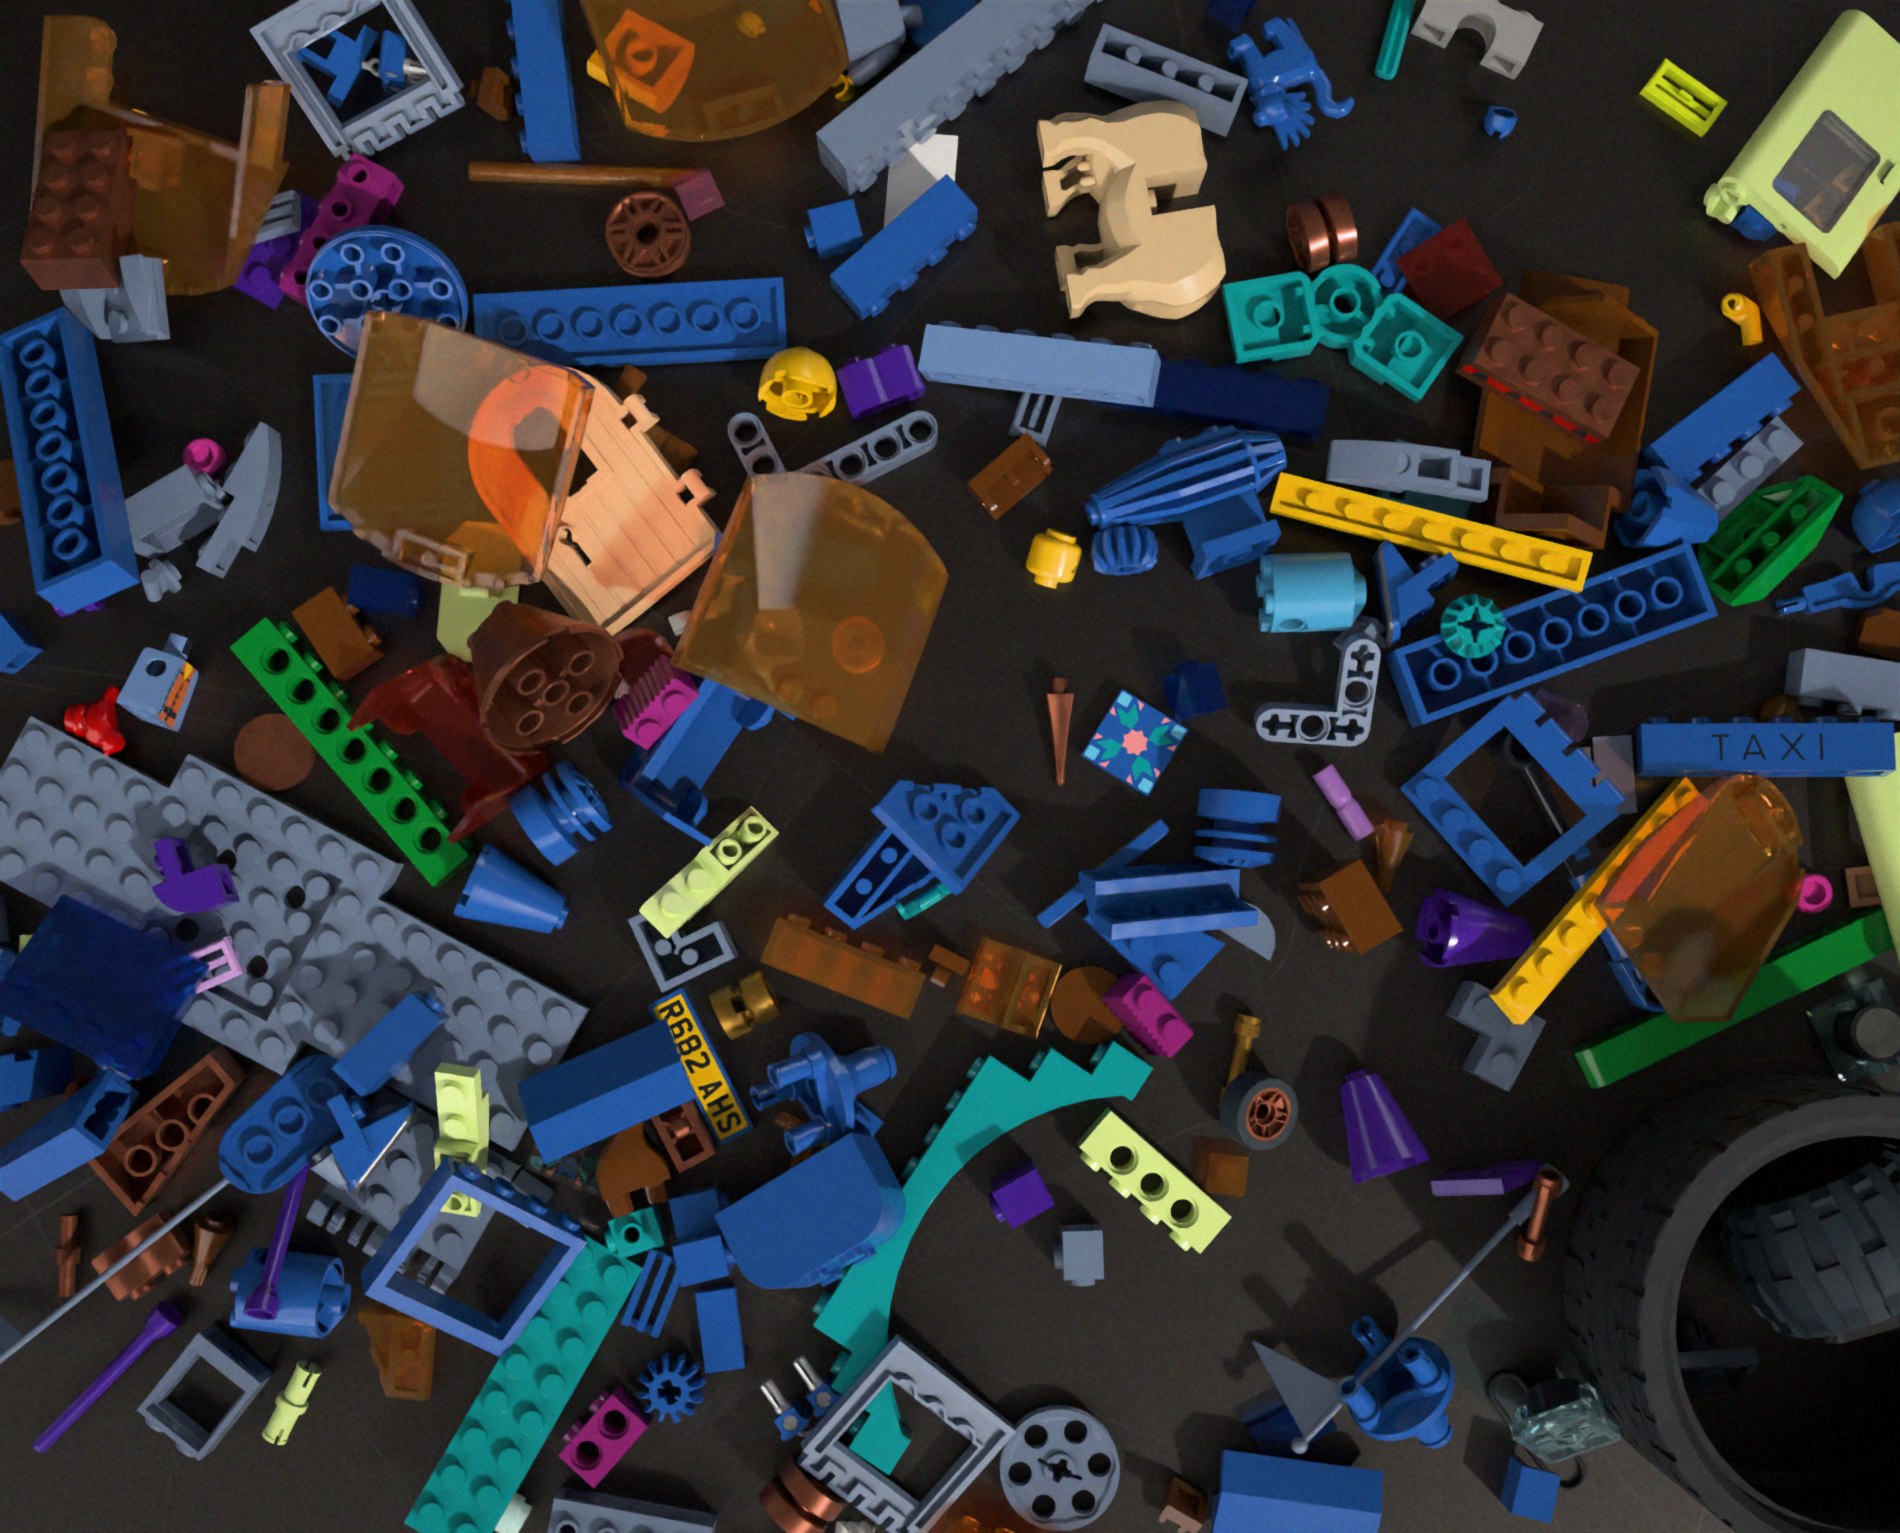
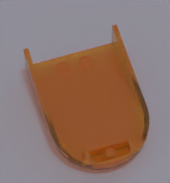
M1733 774L1723 776L1712 782L1653 830L1625 858L1593 904L1674 1023L1729 1022L1799 902L1805 877V869L1798 868L1797 846L1803 845L1800 827L1789 802L1782 792L1772 782L1760 775Z

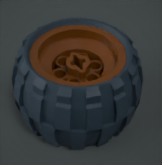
M1862 1142L1823 1151L1766 1173L1739 1188L1726 1199L1718 1215L1723 1224L1720 1236L1726 1261L1745 1298L1761 1318L1766 1317L1771 1322L1775 1331L1796 1338H1821L1859 1330L1900 1315V1150L1896 1146L1880 1142Z

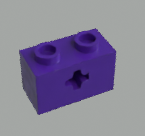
M1031 1158L990 1181L992 1193L988 1194L989 1204L999 1222L1001 1223L1007 1219L1012 1229L1055 1205L1051 1192Z

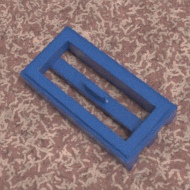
M655 1247L650 1249L621 1321L622 1325L627 1327L630 1325L635 1327L637 1331L642 1333L645 1331L650 1333L652 1337H659L680 1284L677 1269L655 1324L648 1322V1319L670 1264L676 1266L673 1254ZM658 1258L663 1261L641 1317L637 1318L633 1315L654 1262Z

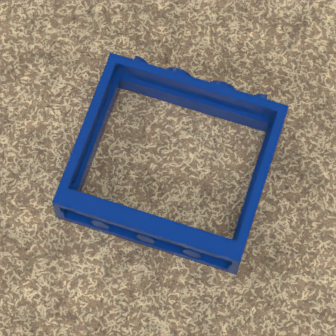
M446 1155L361 1272L364 1295L501 1357L508 1352L587 1244V1240L581 1227L582 1223L573 1219L570 1212L563 1210L560 1213L550 1208L541 1197L535 1194L526 1196L516 1191L515 1187L506 1179L498 1176L493 1179L483 1174L474 1163L469 1162L465 1164ZM455 1190L557 1240L554 1247L500 1320L494 1319L396 1272Z

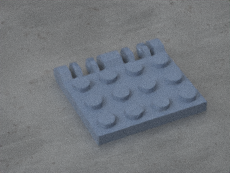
M386 1086L380 1091L373 1103V1111L368 1114L373 1119L411 1099ZM416 1103L417 1117L415 1124H410L364 1184L365 1189L375 1200L364 1210H361L346 1191L343 1192L330 1182H327L323 1191L310 1208L306 1219L321 1227L330 1216L337 1202H341L327 1225V1231L335 1234L344 1225L351 1209L357 1211L363 1216L350 1232L348 1243L356 1247L374 1221L378 1225L363 1248L364 1253L371 1257L374 1256L436 1171L434 1146L440 1138L438 1115ZM488 1144L486 1175L493 1179L497 1176L502 1177L512 1183L522 1163ZM482 1203L478 1217L440 1211L396 1271L403 1274L408 1270L420 1248L431 1254V1256L419 1271L416 1281L425 1286L440 1261H443L445 1264L430 1288L443 1295H447L496 1210Z

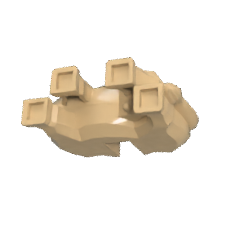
M1164 99L1139 102L1104 116L1065 112L1051 120H1038L1037 138L1043 168L1054 166L1060 160L1075 155L1060 170L1043 171L1041 185L1047 217L1057 216L1066 203L1084 193H1090L1099 204L1097 225L1101 238L1100 243L1092 245L1078 243L1074 247L1066 245L1056 246L1054 257L1060 291H1065L1070 319L1080 317L1085 308L1094 301H1118L1131 310L1157 318L1174 320L1185 317L1206 304L1220 288V281L1226 274L1224 254L1217 234L1215 205L1152 215L1157 213L1156 201L1198 194L1208 166L1203 152L1201 128L1195 110L1180 101Z

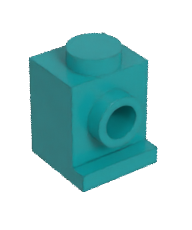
M648 1203L634 1208V1211L630 1214L618 1218L612 1216L608 1220L610 1228L604 1230L608 1249L611 1253L618 1251L620 1259L654 1247L663 1246L670 1239L659 1204L649 1205ZM627 1228H636L640 1233L639 1239L630 1240L626 1232Z

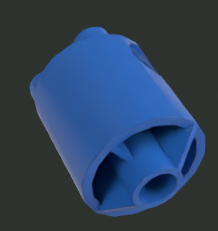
M252 1247L244 1267H236L231 1277L230 1290L231 1292H236V1299L230 1315V1326L324 1339L346 1314L350 1304L351 1285L344 1282V1267L341 1258L286 1251L276 1290L279 1291L278 1298L281 1300L277 1318L274 1320H261L249 1317L243 1313L247 1295L253 1293L254 1287L260 1284L269 1248Z

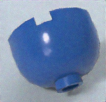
M1900 477L1890 478L1883 482L1880 479H1875L1859 491L1861 498L1855 504L1851 517L1853 531L1859 541L1871 553L1880 552L1900 542V539L1896 537L1900 535Z

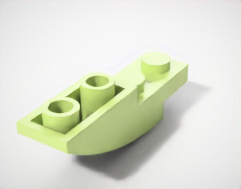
M750 806L715 837L709 847L705 846L696 858L641 906L639 912L668 939L687 920H691L723 890L779 832L758 811Z
M441 1062L435 1070L440 1138L434 1146L435 1170L447 1155L465 1164L469 1162L474 1163L486 1175L489 1143L488 1091H482L480 1068ZM455 1190L440 1211L478 1217L482 1203Z

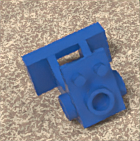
M364 25L358 38L354 41L339 31L334 30L323 36L335 44L327 59L322 58L306 47L295 52V55L301 63L302 61L308 63L333 81L326 100L341 108L362 68V61H366L379 33Z

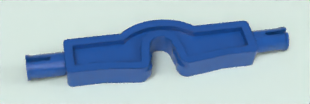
M1900 561L1868 567L1866 570L1868 585L1866 592L1860 588L1854 574L1847 572L1827 581L1803 587L1797 590L1798 595L1778 599L1776 601V608L1792 604V606L1784 607L1777 611L1781 616L1800 610L1805 615L1839 606L1847 609H1864L1882 603L1895 591L1900 590Z

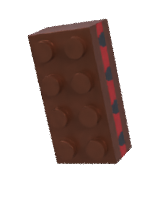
M1507 292L1487 304L1455 372L1580 444L1588 446L1609 437L1641 369Z

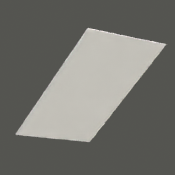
M934 134L927 142L923 144L917 142L907 150L906 157L897 166L889 168L884 228L946 174L955 182L958 136Z

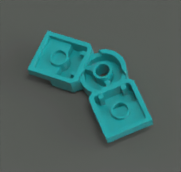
M1337 264L1328 267L1313 282L1310 281L1307 275L1297 271L1223 284L1221 289L1236 364L1271 358V361L1309 355L1317 342L1330 348H1347L1349 363L1380 385L1384 382L1388 383L1416 403L1424 396L1464 336L1401 293L1389 294L1387 297L1382 298L1378 280L1366 269L1353 264ZM1334 301H1346L1351 308V313L1339 312L1335 308Z

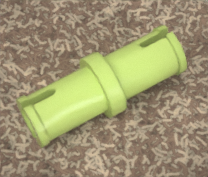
M306 1360L297 1362L296 1369L285 1390L278 1393L275 1399L277 1406L262 1432V1436L266 1441L274 1444L276 1437L279 1436L277 1445L286 1444L298 1416L305 1413L309 1405L307 1398L322 1373L321 1368L315 1363L310 1362L308 1368L305 1369Z

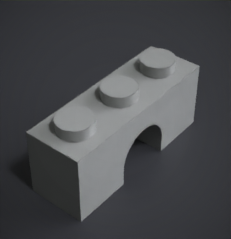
M1425 0L1410 33L1445 48L1455 31L1462 28L1474 29L1483 36L1486 44L1485 53L1480 65L1514 80L1526 64L1544 23L1535 20L1530 13L1523 10L1515 11L1500 4L1498 0Z

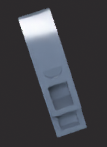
M261 421L257 428L252 429L247 434L242 454L237 462L229 466L224 475L225 483L221 489L233 495L234 499L221 510L218 517V527L212 537L207 538L203 542L198 552L199 559L196 566L221 578H224L242 546L254 552L257 551L274 512L281 479L280 433Z
M1332 440L1329 448L1326 480L1396 493L1410 490L1481 503L1487 500L1491 461L1460 456L1459 450L1426 445L1366 440Z

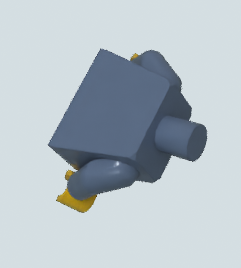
M816 0L810 3L819 13L829 11L842 69L848 70L849 74L847 76L842 74L832 75L829 85L835 88L841 83H845L843 91L835 95V98L843 102L853 98L855 85L858 87L862 86L898 57V53L901 51L906 38L905 30L922 27V12L919 4L899 6L898 0Z

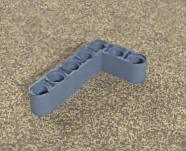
M918 410L788 475L757 416L748 412L738 413L731 418L727 430L729 438L767 513L773 520L780 523L793 521L929 452L934 448L938 438L936 419L932 414ZM922 424L929 427L931 434L926 439L916 440L910 435V430L915 425ZM752 426L757 429V434L751 441H740L737 439V433L741 428ZM882 442H891L896 446L897 450L891 457L884 458L877 455L875 452L876 447ZM856 459L862 464L861 470L855 475L844 474L841 471V466L846 460ZM762 460H770L775 464L772 473L767 476H759L754 473L755 466ZM818 476L826 479L827 486L823 491L812 493L807 490L806 485L811 478ZM787 494L792 497L790 507L783 511L774 509L772 507L773 499L777 495Z

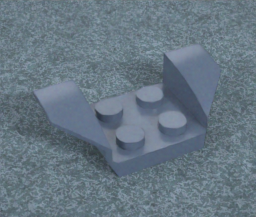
M143 254L119 257L122 271L120 288L59 290L67 309L100 339H111L113 343L170 339L161 258L143 257Z

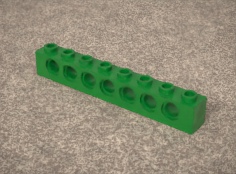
M268 617L262 619L229 648L433 887H443L478 857L472 849L475 845L473 839L461 827L455 829L446 819L450 815L449 811L437 798L434 797L430 800L421 788L425 784L417 773L411 768L405 770L396 760L400 755L395 747L385 738L379 740L371 731L375 726L371 719L361 709L358 708L354 711L348 704L346 699L349 697V694L343 686L335 679L329 681L320 671L324 668L320 659L309 649L305 652L296 642L299 638L297 632L284 620L279 623ZM287 652L289 663L285 669L278 671L276 667L277 657L281 653ZM312 681L314 694L310 699L304 701L301 697V688L306 682ZM336 710L340 717L339 724L335 729L329 730L326 726V718L330 712ZM357 740H362L365 745L364 755L360 759L354 760L351 756V747ZM386 769L390 774V783L385 789L380 790L376 785V776L381 770ZM412 799L416 805V812L412 818L406 820L401 814V806L405 800ZM436 828L441 834V843L436 849L432 850L426 844V835L431 829Z

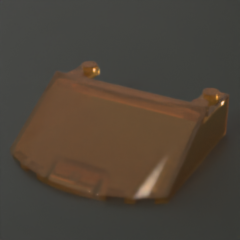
M87 14L46 15L43 28L31 206L48 132L125 129L144 160L126 256L143 254V257L161 258L165 295H201L235 285L290 165V162L282 160L291 84L273 79L265 80L260 84L247 85L240 144L109 99L110 90L114 85L111 71L113 51L117 47L115 33L103 20Z

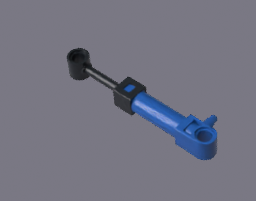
M1510 731L1502 733L1493 744L1494 758L1500 766L1506 769H1512L1516 772L1521 771L1557 836L1555 839L1544 844L1546 849L1569 830L1570 826L1535 765L1537 760L1525 747L1523 757L1521 759L1515 758L1511 753L1510 745L1517 738ZM1593 836L1559 864L1556 869L1562 879H1568L1573 890L1577 893L1606 857ZM1625 904L1599 935L1612 958L1608 963L1633 1006L1654 1012L1667 1011L1675 1005L1679 995L1677 983L1668 969L1689 956V949L1685 945H1681L1660 955L1654 944L1647 943ZM1654 981L1658 987V994L1653 1001H1650L1646 995V988L1648 984Z

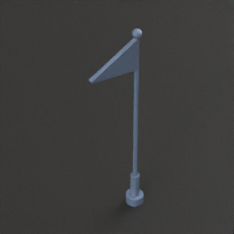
M1545 1163L1542 1166V1168H1551L1557 1170L1547 1163ZM1564 1176L1562 1180L1563 1188L1561 1195L1570 1186L1569 1182ZM1533 1189L1508 1214L1510 1219L1358 1377L1362 1385L1516 1224L1522 1225L1531 1215L1537 1195ZM1253 1341L1252 1344L1303 1434L1302 1437H1295L1291 1443L1293 1451L1302 1454L1307 1450L1308 1442L1345 1404V1401L1337 1395V1384Z
M223 1177L26 1334L23 1335L0 1314V1364L230 1182Z

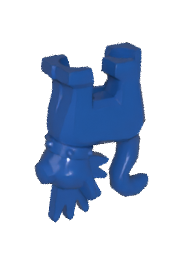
M1275 17L1264 23L1261 29L1264 39L1272 41L1275 45L1274 50L1263 55L1253 40L1245 33L1229 42L1225 58L1229 65H1239L1243 78L1249 80L1246 88L1252 96L1250 101H1253L1256 107L1253 112L1254 123L1259 127L1267 125L1274 128L1283 151H1286L1288 148L1287 137L1294 146L1298 147L1300 139L1297 132L1305 138H1309L1310 131L1304 123L1313 125L1315 121L1314 117L1306 113L1311 108V103L1303 102L1306 93L1285 94L1286 90L1304 83H1310L1315 91L1317 106L1325 116L1336 119L1349 114L1354 106L1353 97H1347L1340 102H1334L1332 99V85L1325 71L1317 64L1313 51L1304 42L1303 36L1291 17L1287 18L1285 22Z

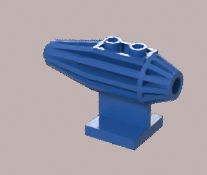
M1214 425L1202 430L1198 437L1186 441L1183 437L1172 439L1162 445L1158 455L1090 493V502L1085 503L1088 520L1092 526L1097 524L1102 531L1107 528H1116L1120 525L1123 527L1131 525L1143 526L1182 521L1195 555L1190 566L1195 580L1261 559V555H1268L1282 534L1276 519L1266 521L1256 496L1287 467L1283 444L1275 432L1235 429L1234 425L1221 429L1220 425Z

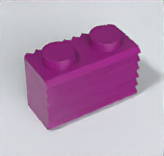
M665 654L659 655V660L654 661V666H649V671L643 672L644 677H639L638 682L633 683V688L628 689V694H623V699L617 700L618 705H612L622 734L644 749L649 750L700 695L696 687L697 685L690 675L691 673Z
M1127 972L1102 997V1002H1107V1008H1112V1014H1117V1019L1122 1020V1025L1127 1026V1031L1132 1032V1037H1137L1136 1043H1141V1048L1146 1049V1054L1173 1057L1194 1034V1031L1146 973L1132 974V972Z

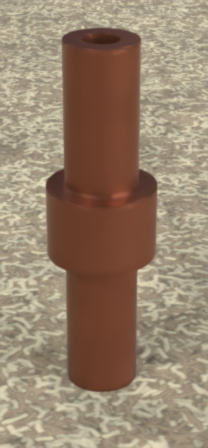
M78 1214L60 1215L59 1246L55 1247L54 1264L58 1265V1297L75 1295L76 1264L80 1263L81 1246L77 1245Z

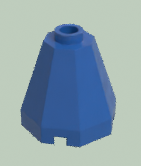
M1652 466L1649 467L1650 470H1636L1630 512L1622 513L1621 518L1615 516L1613 528L1624 547L1637 550L1678 546L1687 542L1697 544L1707 542L1716 532L1719 525V513L1714 505L1670 469Z

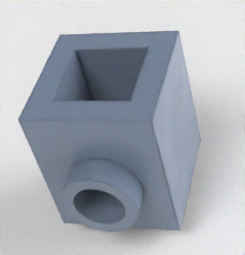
M1100 1224L1060 1225L1061 1244H1054L1053 1247L1054 1268L1062 1269L1064 1280H1071V1285L1091 1286L1095 1284V1279H1104L1103 1231Z

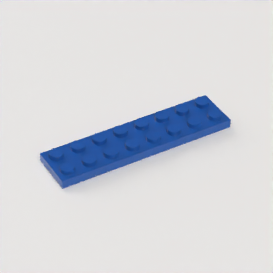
M783 277L473 294L476 370L480 375L517 373L528 368L544 365H557L572 369L768 359L775 353L788 349Z

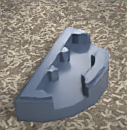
M1246 903L1258 910L1256 926L1218 930L1265 959L1271 960L1275 949V930L1265 913L1257 906Z

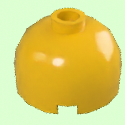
M806 347L788 348L775 353L764 365L759 382L758 398L759 401L763 399L766 402V409L770 413L785 419L803 421L807 420L805 413L819 412L820 418L826 416L834 409L837 382L829 361L822 355Z

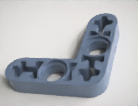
M1355 633L1344 641L1341 650L1334 705L1267 702L1261 705L1254 715V723L1259 735L1263 739L1273 742L1357 746L1363 743L1370 732L1381 658L1380 649L1374 638L1369 634ZM1360 645H1365L1368 652H1370V654H1364L1362 657L1361 666L1364 672L1357 670L1358 662L1352 651H1359ZM1353 681L1364 682L1367 689L1363 696L1352 699L1345 695V690L1349 683ZM1272 714H1277L1281 722L1275 723L1274 729H1268L1264 721L1270 720ZM1292 714L1294 715V717H1293V727H1294V731H1290V728H1289L1288 723H1284V722H1291L1290 715H1292ZM1311 715L1319 716L1322 719V725L1317 731L1308 733L1301 729V723L1306 717ZM1330 717H1333L1335 725H1340L1332 726L1333 733H1329L1331 729L1329 720ZM1350 719H1355L1360 727H1354L1350 734H1346L1342 726L1348 725Z

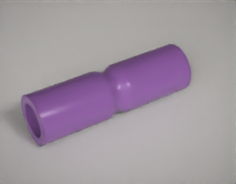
M1333 764L1326 766L1312 776L1329 803L1335 807L1338 817L1355 842L1375 830L1358 802L1352 798L1350 790Z

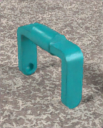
M939 882L905 905H902L899 900L894 905L901 916L908 920L952 892L942 882Z

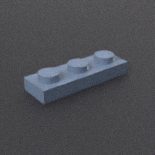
M1776 416L1770 419L1695 490L1714 505L1719 513V522H1721L1804 443Z

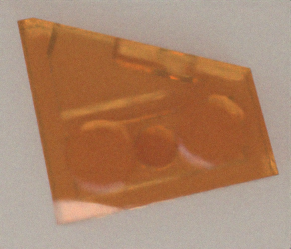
M371 1309L359 1311L358 1320L360 1325L365 1323L373 1344V1347L369 1348L374 1364L380 1370V1381L386 1397L425 1401L430 1398L436 1327L405 1313Z

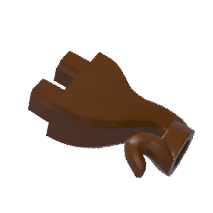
M643 1122L607 1137L597 1155L594 1175L602 1200L606 1201L613 1217L618 1218L634 1211L629 1192L641 1188L645 1190L649 1205L668 1201L670 1199L668 1179L671 1178L668 1165L661 1152L644 1137Z

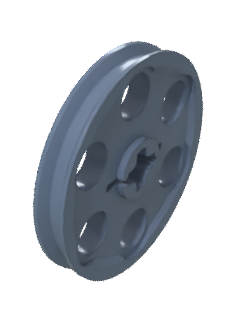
M1049 1405L1038 1408L1022 1417L1014 1425L1016 1433L1004 1445L1000 1454L1001 1483L1006 1498L1013 1509L1029 1523L1050 1531L1075 1530L1096 1520L1112 1502L1120 1477L1118 1453L1114 1441L1104 1425L1090 1413L1069 1405ZM1073 1420L1081 1421L1087 1427L1085 1436L1078 1441H1072L1064 1434L1065 1426ZM1032 1425L1043 1426L1047 1431L1046 1440L1040 1445L1029 1444L1024 1437L1028 1427ZM1103 1453L1110 1458V1466L1105 1472L1094 1473L1088 1468V1460L1093 1454ZM1060 1459H1065L1066 1467L1071 1472L1061 1471L1058 1477L1054 1476L1053 1468L1048 1463L1058 1464ZM1016 1462H1024L1031 1468V1475L1024 1482H1015L1009 1477V1469ZM1080 1490L1089 1491L1094 1496V1503L1087 1510H1078L1072 1504L1074 1494ZM1039 1495H1049L1055 1501L1054 1509L1047 1515H1040L1032 1508L1034 1499Z

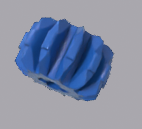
M1120 525L1116 528H1107L1105 531L1096 533L1092 539L1091 559L1094 561V570L1104 575L1129 576L1134 573L1141 574L1143 571L1152 569L1154 564L1157 563V541H1155L1154 532L1145 526L1136 527L1131 525L1123 527Z
M670 1352L663 1354L662 1364L652 1358L647 1364L650 1372H642L638 1378L645 1385L638 1390V1398L650 1399L643 1410L645 1413H649L654 1408L658 1409V1422H662L667 1413H670L673 1423L680 1422L682 1412L691 1417L696 1411L694 1403H702L705 1394L698 1389L705 1385L706 1378L703 1376H693L698 1371L700 1365L698 1362H694L689 1367H686L684 1365L687 1359L685 1353H681L676 1362H673ZM667 1380H671L673 1387L680 1386L676 1394H672L670 1388H664Z

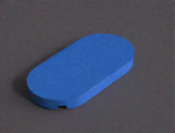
M325 1054L307 1056L301 1059L227 1127L219 1144L218 1160L222 1174L233 1186L253 1194L275 1191L286 1185L313 1159L312 1156L341 1132L326 1102L335 1093L349 1086L331 1069L339 1061L338 1059Z

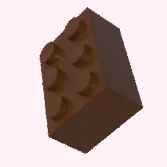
M1361 858L1336 860L1297 883L1301 891L1297 894V898L1307 914H1315L1321 924L1317 928L1318 934L1329 949L1334 947L1339 952L1362 955L1403 930Z

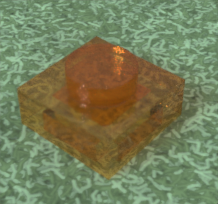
M1208 1151L1204 1191L1206 1193L1245 1197L1249 1157L1247 1155Z

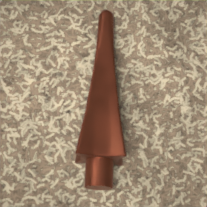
M1052 678V694H1045L1053 739L1056 783L1061 786L1065 782L1066 748L1074 694L1067 693V678Z

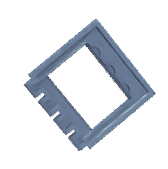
M298 0L249 29L335 158L342 155L345 161H349L353 152L368 158L374 155V148L377 151H381L405 138L404 130L407 134L411 135L437 120L435 113L442 118L465 105L464 99L459 92L464 86L411 0ZM383 3L429 76L341 124L295 55V52Z
M896 1334L801 1442L803 1452L797 1459V1465L817 1480H822L825 1477L824 1485L848 1503L855 1499L853 1506L876 1524L880 1525L883 1523V1529L887 1532L927 1533L1012 1438L1016 1430L1010 1421L904 1338ZM890 1380L972 1442L920 1502L838 1441L839 1437Z

